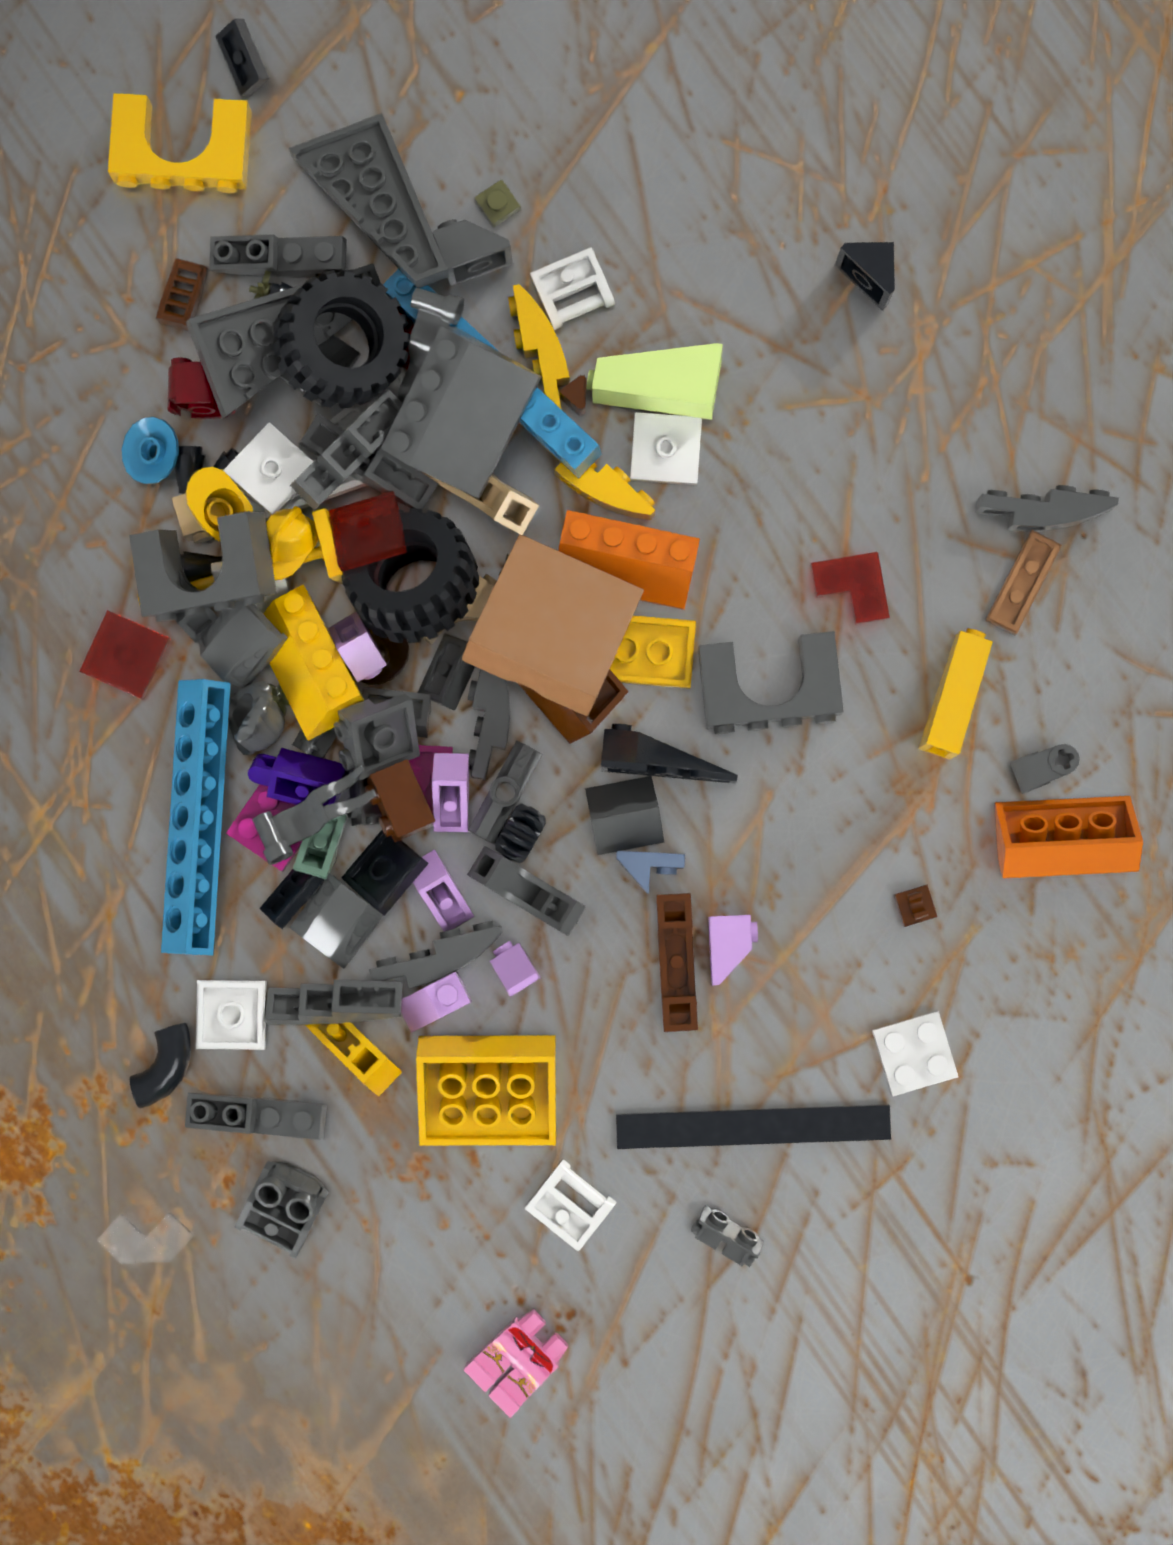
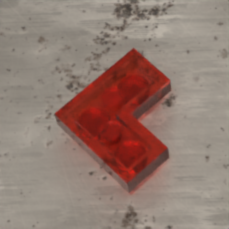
M878 552L810 564L816 598L849 592L855 625L888 620L890 618Z

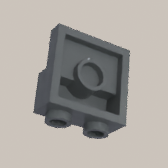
M406 693L376 705L367 699L338 711L339 721L334 723V729L338 739L344 745V750L339 751V759L343 768L351 772L360 765H363L365 772L358 778L359 780L406 759L409 761L420 756L413 703Z

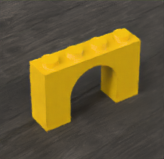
M113 93L108 162L110 177L114 182H117V185L128 188L137 187V183L150 184L151 187L156 189H170L171 185L184 186V189L190 191H203L204 187H212L224 193H235L237 189H246L252 114L248 101L214 99L212 132L207 147L199 156L190 161L174 163L161 159L151 150L152 104L148 96Z

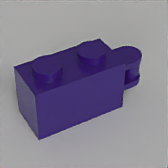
M281 747L277 757L267 754L256 755L248 770V777L254 783L268 786L267 797L298 805L315 789L344 778L346 770L339 762ZM341 793L328 799L323 803V806L337 803Z

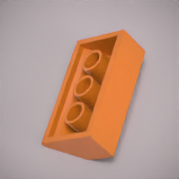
M567 510L558 551L644 589L640 601L685 610L700 538Z
M1130 796L995 802L997 856L1002 878L1139 872L1143 838Z

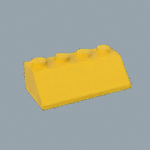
M303 584L274 599L263 614L281 634L284 633L288 637L269 664L309 741L334 728V723L339 721V710L365 700L346 663L338 652L314 600Z

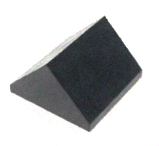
M894 242L845 243L840 248L834 266L883 311L888 306L895 290Z

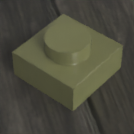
M502 179L474 197L475 202L493 228L521 210L520 204Z

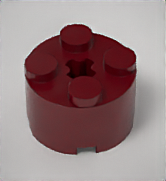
M182 357L171 359V366L168 368L167 410L178 416H181V410L191 412V418L220 419L222 416L201 362H192L191 359Z

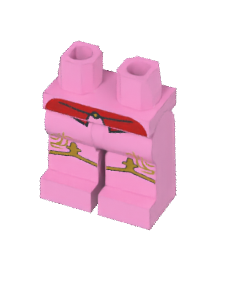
M534 1309L523 1315L520 1319L515 1317L509 1325L472 1357L464 1367V1371L484 1392L510 1366L512 1367L490 1389L488 1395L510 1418L549 1375L558 1368L559 1359L568 1348V1343L556 1332L544 1344L535 1336L546 1322Z

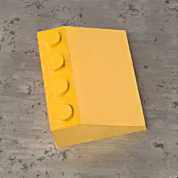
M556 1035L418 1037L416 1069L419 1146L556 1145Z

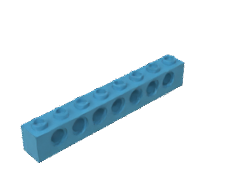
M397 269L383 284L388 288L385 294L390 299L397 298L401 304L398 310L405 314L415 325L418 309L411 307V299L416 287ZM428 285L423 286V287L420 288V289H424V290H427V291L436 293V292H435L431 287H429ZM462 316L458 324L450 323V326L463 330L497 350ZM536 387L519 423L579 479L602 455L600 446Z
M206 679L178 681L161 953L214 954L231 685L228 682Z

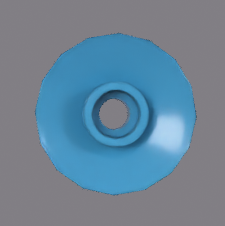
M156 417L142 418L134 423L126 433L122 445V461L127 473L134 480L144 484L159 483L168 477L174 469L179 455V443L174 429L165 420Z

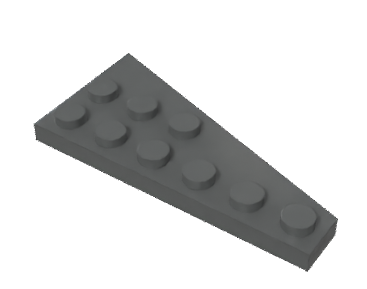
M382 113L289 148L293 159L416 288H421L449 277L446 264Z
M373 263L350 270L354 272L355 278H358L363 273L372 277L370 283L378 286L381 283ZM302 285L196 316L186 321L222 419L282 374L278 366L282 357L281 355H274L273 344L278 340L273 335L274 326L279 321L278 315L282 307ZM327 312L319 315L314 322V337L317 345H321L353 319L336 312Z

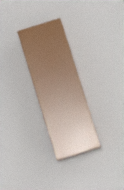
M1031 530L985 621L1015 636L1062 545Z

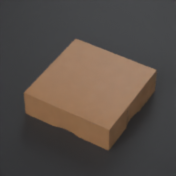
M519 534L468 640L462 661L504 680L525 685L544 698L588 717L644 589Z

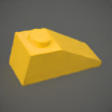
M352 1022L305 1025L378 1097L402 1073Z

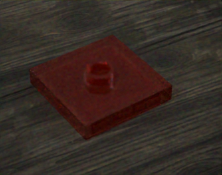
M394 491L328 510L337 564L341 572L407 552L397 497Z
M107 610L79 672L143 700L171 638Z

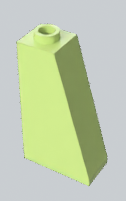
M714 343L597 358L595 370H589L587 390H592V401L596 404L712 420L722 363L723 344Z

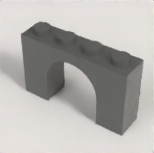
M246 511L217 517L223 562L220 574L215 582L203 591L193 586L185 576L181 563L177 530H153L129 535L142 617H156V622L172 621L177 619L176 613L185 612V617L206 614L205 608L214 606V611L230 610L235 608L234 602L243 601L244 606L265 603V596L277 594L265 513Z
M835 631L800 635L798 638L802 670L800 688L791 700L776 706L758 704L749 699L741 690L737 680L733 642L699 645L698 657L706 729H714L715 734H726L735 732L734 726L748 725V731L768 729V723L782 722V727L802 725V719L815 718L816 724L835 722L836 716L844 712Z

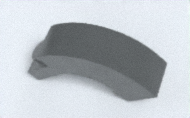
M484 846L467 874L569 936L574 926L578 923L580 916L586 908L580 902Z

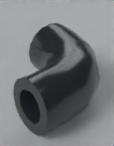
M187 1023L170 1026L154 1032L158 1051L154 1063L147 1070L130 1076V1088L138 1108L150 1106L169 1096L185 1077L191 1058L190 1033Z

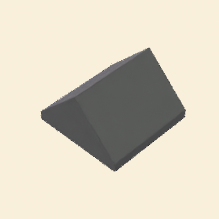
M652 776L585 788L598 855L664 843L660 811Z

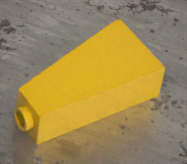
M967 628L966 632L959 631L956 634L918 749L949 760L960 754L993 641L985 639V633Z

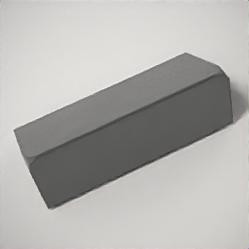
M444 633L418 693L431 694V701L451 710L457 708L475 666L462 661L468 641Z

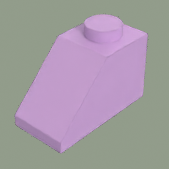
M357 612L328 628L338 652L357 682L362 679L369 680L374 678L387 665L373 637Z
M434 753L432 774L433 816L436 821L434 823V832H468V754Z
M433 850L424 855L422 858L429 864L413 883L442 930H452L473 918L474 915L437 852Z
M751 915L708 917L711 985H720L752 950V942H758L757 922H751Z
M508 941L493 951L496 957L490 960V963L510 997L541 978L520 943L513 946Z
M454 972L403 998L401 1013L412 1033L471 1003L472 1000L458 972Z

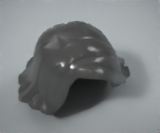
M266 681L250 683L240 691L235 692L230 699L228 724L234 742L243 755L265 750L280 738L285 726V717L280 707L272 698V689Z

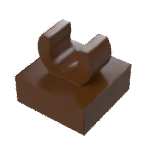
M928 884L894 894L903 927L938 917Z

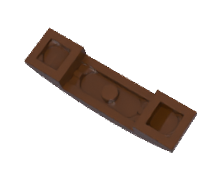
M691 893L656 895L664 1032L698 1030Z

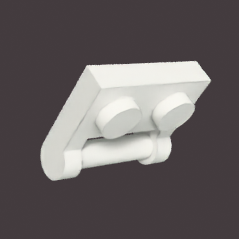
M592 247L530 273L531 280L554 330L563 327L562 323L601 306L608 308L615 305L613 295ZM596 285L598 294L557 311L554 302Z
M563 1159L525 1206V1209L579 1252L617 1202L610 1196L607 1198L572 1171L570 1169L571 1165ZM561 1179L598 1208L592 1217L555 1188Z

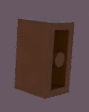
M408 759L369 775L365 791L368 792L374 789L377 796L371 799L370 803L378 805L382 817L379 818L381 828L386 837L392 836L394 843L428 829L436 822Z

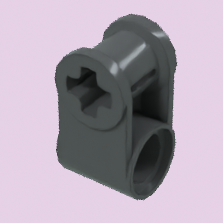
M1061 744L1011 761L1010 765L1020 790L1024 794L1072 773L1078 767L1080 758L1079 753L1074 747ZM1058 752L1062 756L1068 755L1070 759L1065 764L1066 769L1062 765L1056 766L1054 760L1059 757Z

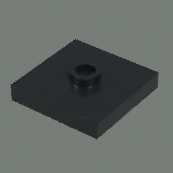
M381 830L341 878L378 912L385 916L429 863L405 842L400 840L394 843L392 836L386 837L383 830Z

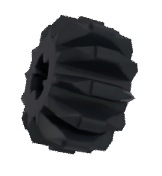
M522 803L517 805L495 843L496 851L510 861L513 860L518 863L525 861L546 824L545 816L531 806L528 807Z

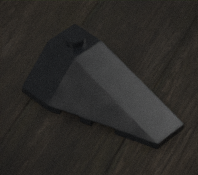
M612 724L611 729H604L601 772L736 784L737 774L641 732L632 731V725Z

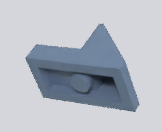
M616 852V859L647 894H649L650 867L657 868L656 874L677 875V869L685 868V854Z

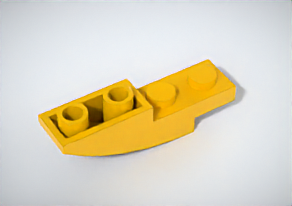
M520 284L513 285L514 296L508 297L511 317L518 316L519 328L513 329L516 349H523L525 358L538 356V359L532 360L533 370L536 374L542 376L543 393L561 409L557 386L569 384L570 377L560 342L551 323L533 297Z
M561 462L554 469V475L566 486L602 508L617 514L643 520H651L655 516L656 510L652 507L655 504L653 499L641 489L637 493L628 484L631 481L630 478L617 466L612 469L606 464L597 473L595 471L597 465L593 463L579 479Z

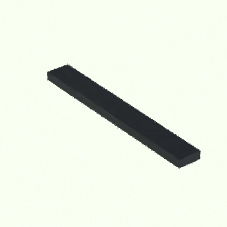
M890 1105L616 1114L617 1149L891 1140Z

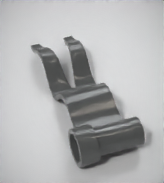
M415 289L411 299V307L418 309V314L409 340L410 362L408 370L400 385L397 396L402 403L441 326H450V323L456 325L460 321L464 309V298L451 294L446 297L424 289Z
M363 765L357 767L346 777L315 789L309 793L304 801L292 808L282 811L275 816L272 815L271 811L264 812L252 819L265 847L263 853L269 865L288 859L294 854L291 845L316 834L330 820L361 808L377 796L373 789L356 798L323 806V803L328 799L346 791L365 772Z

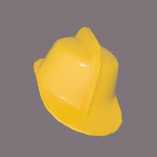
M215 467L201 468L188 481L186 489L187 505L201 528L217 541H220L217 517L246 511L253 512L247 497L240 491L230 476L221 469Z
M297 506L293 507V509H282L274 512L266 522L275 580H283L293 575L319 541L314 521L303 515L301 509Z

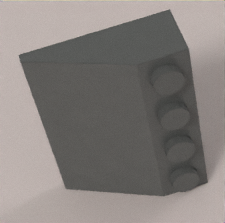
M441 326L381 449L417 470L476 498H480L542 376L457 327Z

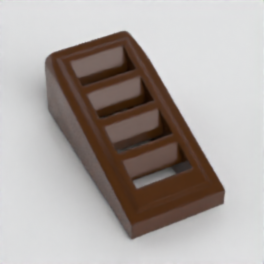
M175 259L156 315V320L160 324L189 331L186 321L196 317L209 270L208 266ZM181 270L197 273L196 280L180 276ZM177 283L194 287L192 291L176 288ZM174 294L189 298L188 303L173 300ZM171 306L185 310L184 315L170 312Z

